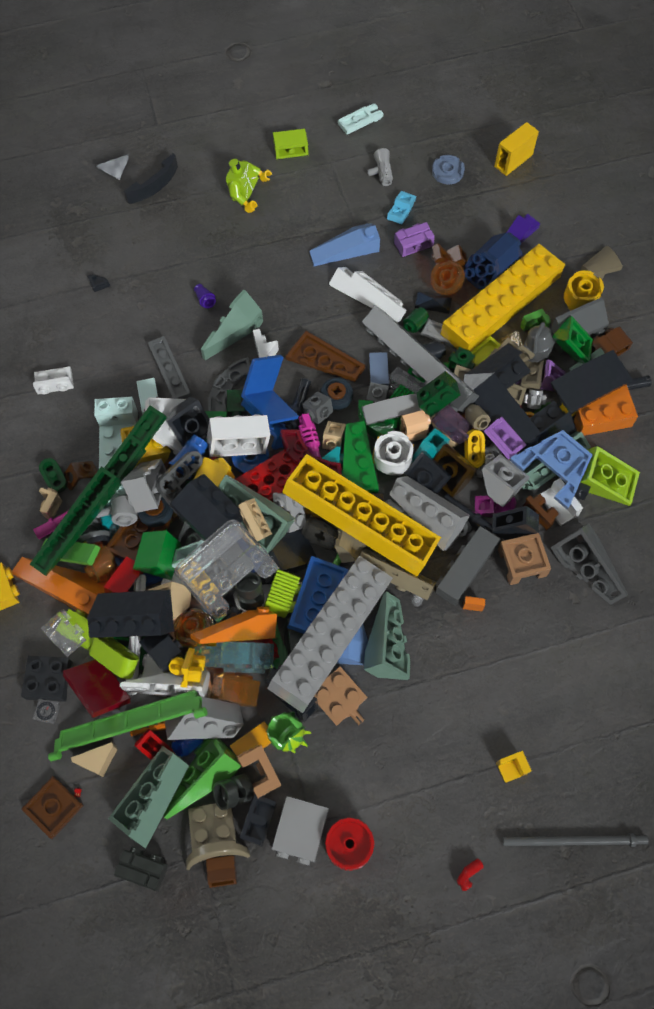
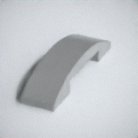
M416 394L395 397L362 406L366 425L384 422L387 419L401 417L402 415L422 410L419 408Z

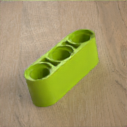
M112 637L93 638L89 655L115 675L124 679L133 678L139 657Z

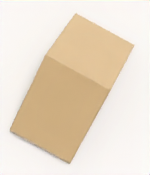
M111 742L71 757V760L76 765L103 777L117 751V746Z

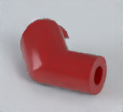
M475 859L462 870L457 879V885H460L462 891L472 887V882L469 878L484 868L481 860Z

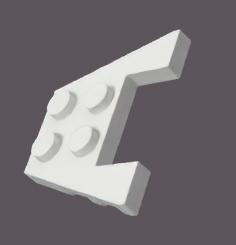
M149 397L145 401V411L149 406H152L168 418L173 409L186 399ZM165 420L152 439L164 447L168 446L177 455L183 447Z

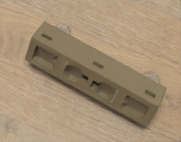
M367 548L361 552L360 556L393 578L390 583L394 584L398 590L404 592L407 590L413 593L411 598L413 606H420L424 599L428 600L431 596L436 581L421 574L416 577L391 560Z

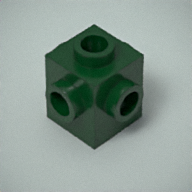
M459 347L456 352L453 351L448 359L450 362L449 369L453 373L456 365L473 369L475 367V355L471 351Z

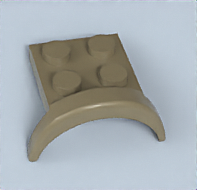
M214 803L188 809L192 852L186 859V870H190L196 863L212 857L224 855L250 857L249 849L238 844L236 841L232 808L221 810Z

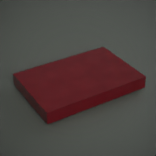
M92 660L63 671V677L92 718L131 702V697L120 687V683L113 673L97 660Z

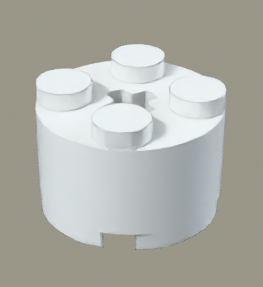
M390 431L388 434L381 435L375 443L374 462L376 468L387 475L400 476L404 474L410 467L413 455V445L404 433L398 431Z

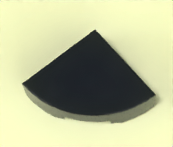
M96 275L87 276L94 292L110 287L109 281L104 277Z

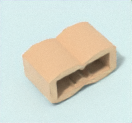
M423 410L402 415L400 432L407 435L410 442L425 439L427 433H429L428 426L431 424L429 415L425 414Z

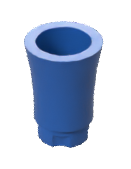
M193 435L180 452L168 463L169 466H173L187 452L197 451L203 457L208 443L200 437ZM194 456V457H191L192 460H191L188 464H185V465L188 466L189 464L195 463V462H194L195 456ZM178 467L176 469V471L181 475L184 474L183 469L181 467Z

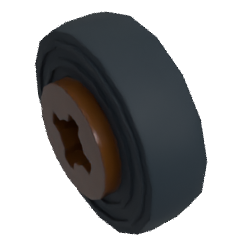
M332 378L327 380L321 388V393L331 398L333 410L344 409L352 401L353 389L350 383L344 379Z
M161 497L157 510L138 512L141 522L149 527H159L166 524L173 514L172 508L163 497Z

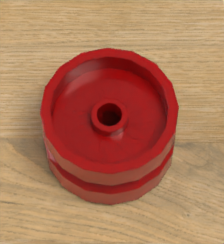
M345 818L339 820L332 825L327 833L325 843L327 855L331 862L342 870L352 871L360 869L369 861L373 854L374 838L371 830L359 819ZM349 839L353 841L354 846L352 848L346 847L345 843Z

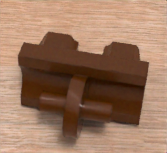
M541 494L534 497L530 495L526 498L523 507L527 506L539 514V525L547 531L551 528L559 513L553 507L547 511L541 507L546 503L545 498Z

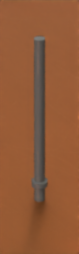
M628 833V835L503 837L502 842L503 846L629 845L630 847H635L638 844H648V836Z

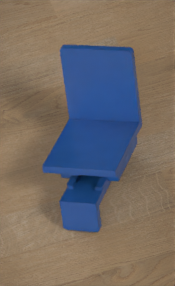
M282 355L252 359L241 394L243 398L241 405L251 415H267L269 430L274 437L271 446L274 450L284 448L280 431L287 428L283 422L298 419L299 417L273 391L283 361Z

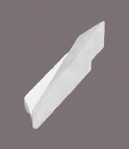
M338 267L329 282V285L370 308L376 305L396 322L401 321L407 311L402 307L403 303L400 299L363 271H355L353 273L347 267Z

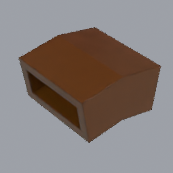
M234 855L206 859L209 888L237 884Z

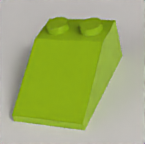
M598 446L587 449L592 454V457L580 483L591 486L589 490L591 494L630 506L640 472Z

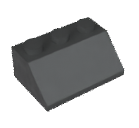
M603 298L596 299L556 317L551 332L555 334L567 318L573 316L592 339L596 336H603L609 325ZM555 341L554 347L558 353L565 352Z

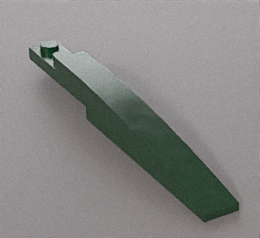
M152 406L147 408L104 468L100 467L31 561L30 565L45 576L49 574L122 485L121 481L134 469L146 453L145 447L167 419L166 415Z

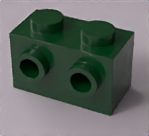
M446 371L441 373L416 393L419 408L430 417L434 416L460 396L457 381Z

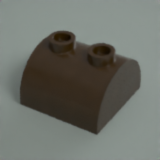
M444 444L434 458L452 476L442 488L452 497L464 489L477 471L474 465L449 444Z

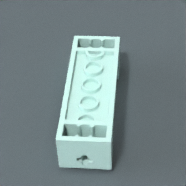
M133 397L95 399L94 416L99 424V469L101 466L103 468L106 466L122 444L120 430L135 426L138 422V410ZM123 485L119 487L104 508L111 507V501L114 498L127 496Z

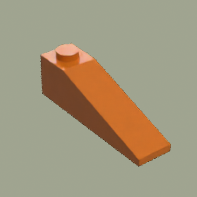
M257 607V610H248L191 634V639L199 644L275 638L277 614L270 611L268 607Z

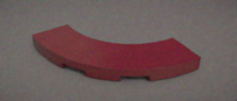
M281 429L280 436L283 447L297 466L305 455L308 454L342 475L341 463L316 457L309 452L308 447L302 440L300 430Z

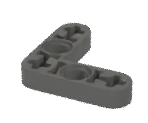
M191 451L185 453L156 481L157 491L169 506L174 497L182 491L180 485L202 465L203 457L199 452ZM194 456H195V459H194V462H195V463L189 464L188 466L185 465V464H188V463L192 460L191 457H194ZM178 467H181L184 472L181 478H178L176 475ZM164 482H169V484L167 485V489L163 488L165 485ZM176 513V515L180 518V520H181L182 522H185V521Z

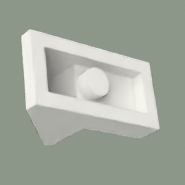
M260 329L253 330L258 357L275 356L279 350L278 341L267 343L265 335H261Z

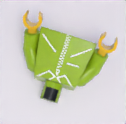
M232 159L229 162L230 170L226 176L230 196L233 201L244 205L247 213H251L258 206L255 201L248 202L259 179L258 175L262 182L270 180L267 176L272 175V172L270 170L262 172L259 167L245 160L238 161L237 159Z

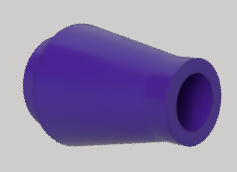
M202 284L194 287L202 307L209 309L215 305L216 299L213 293Z

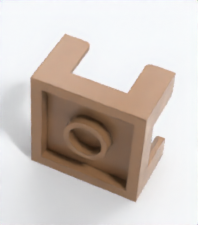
M539 533L501 541L498 552L500 558L504 555L509 570L507 574L509 585L519 583L521 578L539 574L537 576L538 579L547 577L551 571V566Z
M258 744L236 756L242 767H246L258 760L259 763L256 764L260 775H265V778L253 784V790L257 798L281 786L262 745Z

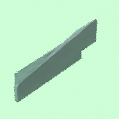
M575 431L570 435L586 450L591 448L582 432ZM537 459L523 471L530 478L522 488L534 491L556 474Z

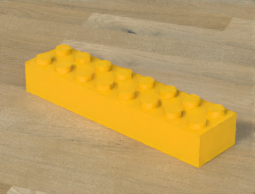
M538 244L447 318L442 324L441 335L457 349L461 347L469 351L474 350L561 277L565 264L542 245Z
M308 454L305 455L290 475L282 492L416 577L426 565L441 539L434 532Z

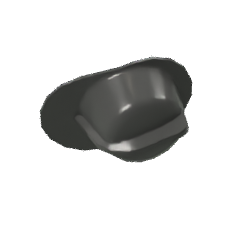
M544 322L529 330L523 345L535 354L534 358L528 360L530 362H539L547 358L555 344V340L552 338L554 334L550 328L545 326Z

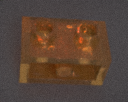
M223 670L221 674H214L210 698L239 704L244 707H256L260 682L253 680V676L241 675V677L235 676L233 671Z

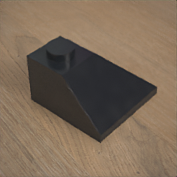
M189 397L177 405L166 419L167 424L182 447L193 435L203 440L207 438L209 417L200 402L193 397Z

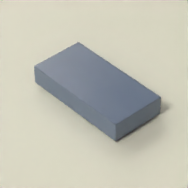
M387 352L369 353L370 382L389 386Z

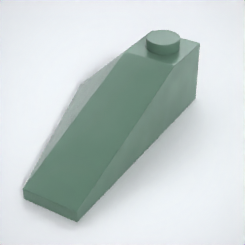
M244 289L229 306L231 311L226 318L222 316L220 319L221 323L218 330L212 331L202 346L201 353L204 360L209 359L261 326L263 322L262 310Z
M228 475L224 476L218 486L237 507L239 504L255 498L272 534L258 542H254L243 520L240 526H243L248 533V538L251 542L267 554L284 537L296 519L277 504Z

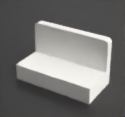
M561 478L554 481L551 488L541 493L546 500L545 507L547 509L553 507L559 513L555 520L560 526L579 516L583 509L575 497H573L568 509L554 499V496L565 486Z

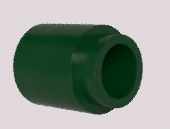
M422 307L414 309L403 320L404 328L408 332L416 333L427 322L428 312Z

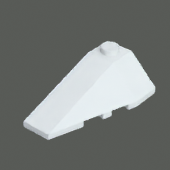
M205 668L202 671L200 683L189 681L187 688L181 687L184 675L177 676L171 672L121 682L120 687L124 691L176 696L196 690L198 696L207 697L210 674Z

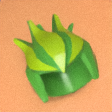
M295 712L281 713L271 717L267 736L269 741H271V745L277 750L296 753L295 749L300 745L308 746L303 736L311 734V732L304 730L305 726H302L301 721L295 717Z

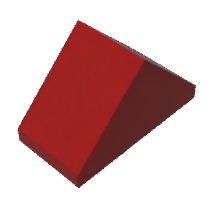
M149 728L134 745L151 761L162 746L175 755L177 754Z

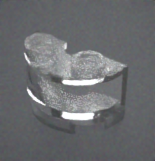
M63 609L45 623L41 629L68 657L86 639L82 636L84 631L77 623L73 626L69 622L71 617Z

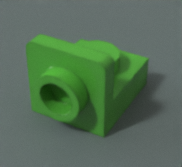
M543 309L523 316L520 326L525 331L544 322L545 326L549 328L551 320L548 314H545Z

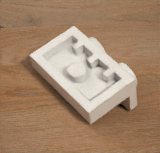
M70 366L34 372L35 382H33V387L37 394H48L74 388Z

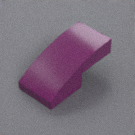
M488 495L475 496V513H479L484 517H493L495 513L516 509L515 497L502 507L496 504Z

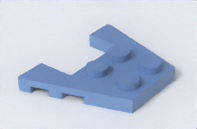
M562 430L544 439L541 443L525 449V451L518 455L512 456L510 461L521 471H524L535 458L540 460L566 483L554 496V499L568 509L592 454Z

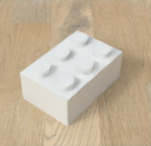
M267 415L217 416L209 419L207 432L209 457L266 454L270 439Z

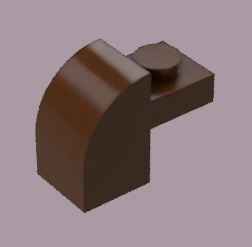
M438 243L432 246V258L436 263L439 273H457L465 269L468 259L466 252L459 245L447 251Z

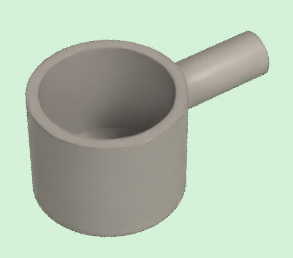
M128 496L114 498L111 501V507L102 509L97 515V518L111 515L112 522L123 527L130 526L138 520L137 513L133 506L129 504Z

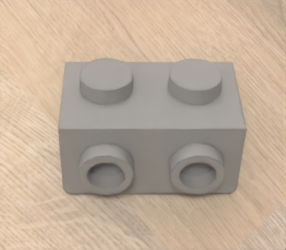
M273 493V503L296 518L287 532L290 533L307 527L305 507L283 493Z

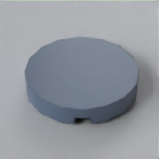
M453 155L440 156L432 165L433 177L443 184L459 182L465 172L464 163Z

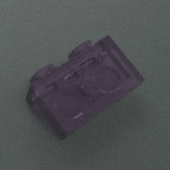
M449 405L436 413L431 420L438 429L444 431L450 436L452 441L457 442L459 445L469 438L467 432L473 428L465 418Z

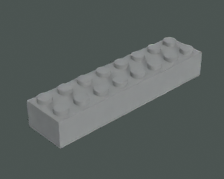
M359 556L275 674L267 689L303 713L393 578Z

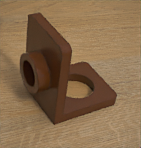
M92 461L70 463L64 473L69 490H73L80 479L94 477L98 470ZM70 473H72V475H73V482H72V483L70 482V479H69V474H70Z

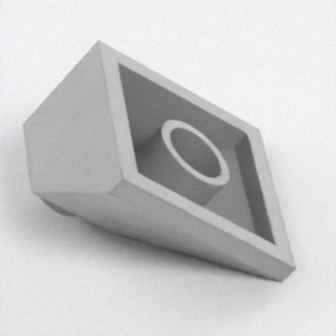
M501 454L482 469L488 496L502 507L512 500L530 478Z

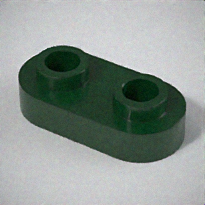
M46 458L41 461L39 471L48 488H52L58 493L63 492L67 487V480L56 460Z

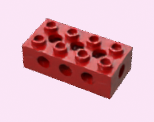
M284 449L235 480L273 502V493L283 492L286 481L297 465L291 460Z

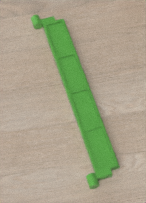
M192 690L60 731V737L55 739L54 752L48 754V759L52 762L62 758V751L193 713L196 719L207 716V709L205 707L202 708V698L197 696L196 690Z

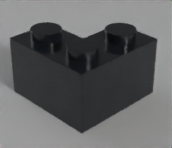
M170 633L146 636L139 643L163 673L170 672L169 663L173 658L180 657L185 660L184 656L187 653L177 639L172 641L174 638Z

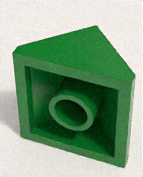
M570 316L552 338L572 360L585 364L591 358L593 339L573 316Z
M167 530L143 532L133 569L172 580L175 570L172 567V562L176 549L181 547V543Z

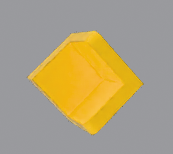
M523 751L500 759L496 763L505 783L527 775L532 771Z

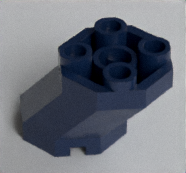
M510 232L492 236L467 261L464 275L468 282L477 289L487 287L521 259L523 254L519 247L521 245L520 240Z

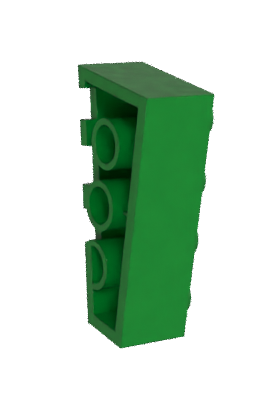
M365 422L348 423L345 429L342 476L367 492L378 494L379 487Z

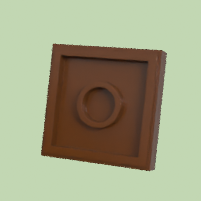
M52 776L25 804L22 810L50 839H53L84 805L56 777Z

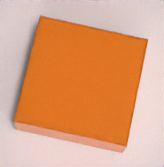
M466 596L463 601V609L482 612L486 599Z

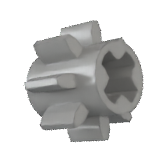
M529 389V393H525L523 401L527 403V408L541 409V404L546 405L547 396L543 394L542 389Z

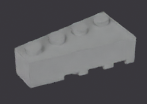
M408 476L398 477L390 492V496L414 521L441 537L437 545L443 551L453 548L470 516L469 514Z

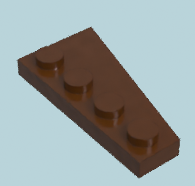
M307 331L304 332L286 355V360L354 382L365 370L364 364Z

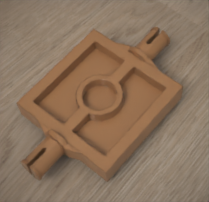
M339 666L327 676L315 697L318 700V705L336 726L350 716L360 725L361 722L356 716L362 722L365 719L358 713L357 709L368 697Z

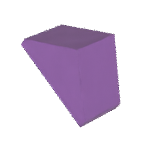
M547 360L544 366L540 389L554 391L550 383L566 374V372L551 360Z

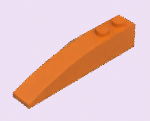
M21 557L12 570L14 576L72 609L80 610L87 617L97 595L104 593V586L107 581L98 576L60 566H55L45 576L30 565L33 559Z

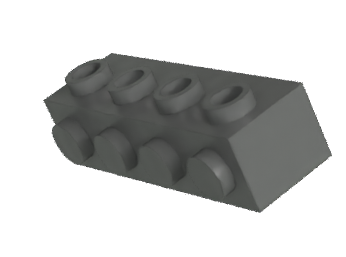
M481 526L477 531L473 530L467 538L469 543L466 547L464 545L461 546L457 552L459 556L457 560H452L446 568L448 573L445 577L441 575L435 584L437 586L436 594L454 606L458 604L499 543L500 538Z

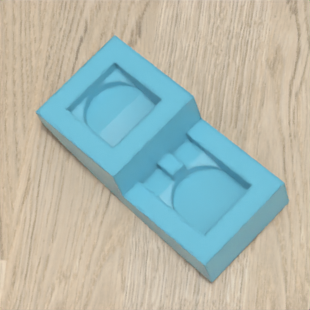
M401 191L396 197L394 206L389 211L387 219L403 224L417 196Z

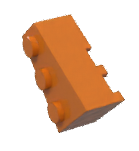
M627 384L578 410L574 418L576 430L582 432L585 436L632 427L638 415Z

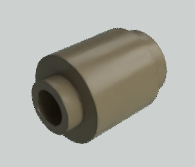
M472 404L465 409V418L475 430L481 431L488 427L490 417L479 405Z

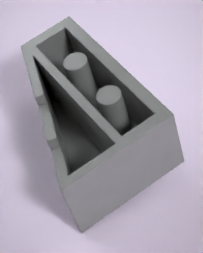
M162 459L139 463L121 481L128 496L129 504L133 506L136 513L158 509L162 496L156 489V481L167 471Z
M200 696L202 698V708L205 707L207 709V716L196 719L194 714L190 713L166 720L167 740L234 738L244 725L240 705Z

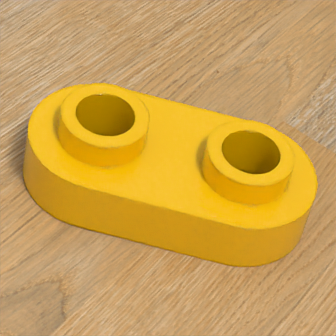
M472 429L465 435L464 451L465 459L476 468L482 466L485 461V436L481 431Z

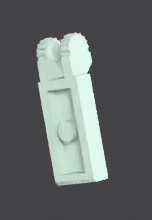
M372 104L339 119L338 125L348 135L374 121L380 120L384 114L381 110L377 111L378 106L376 104Z

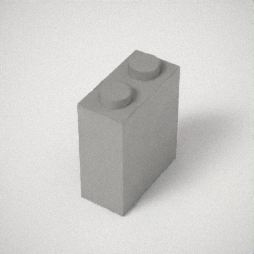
M287 796L272 846V850L276 851L275 856L284 859L293 856L297 858L296 862L308 866L310 862L315 863L329 808Z

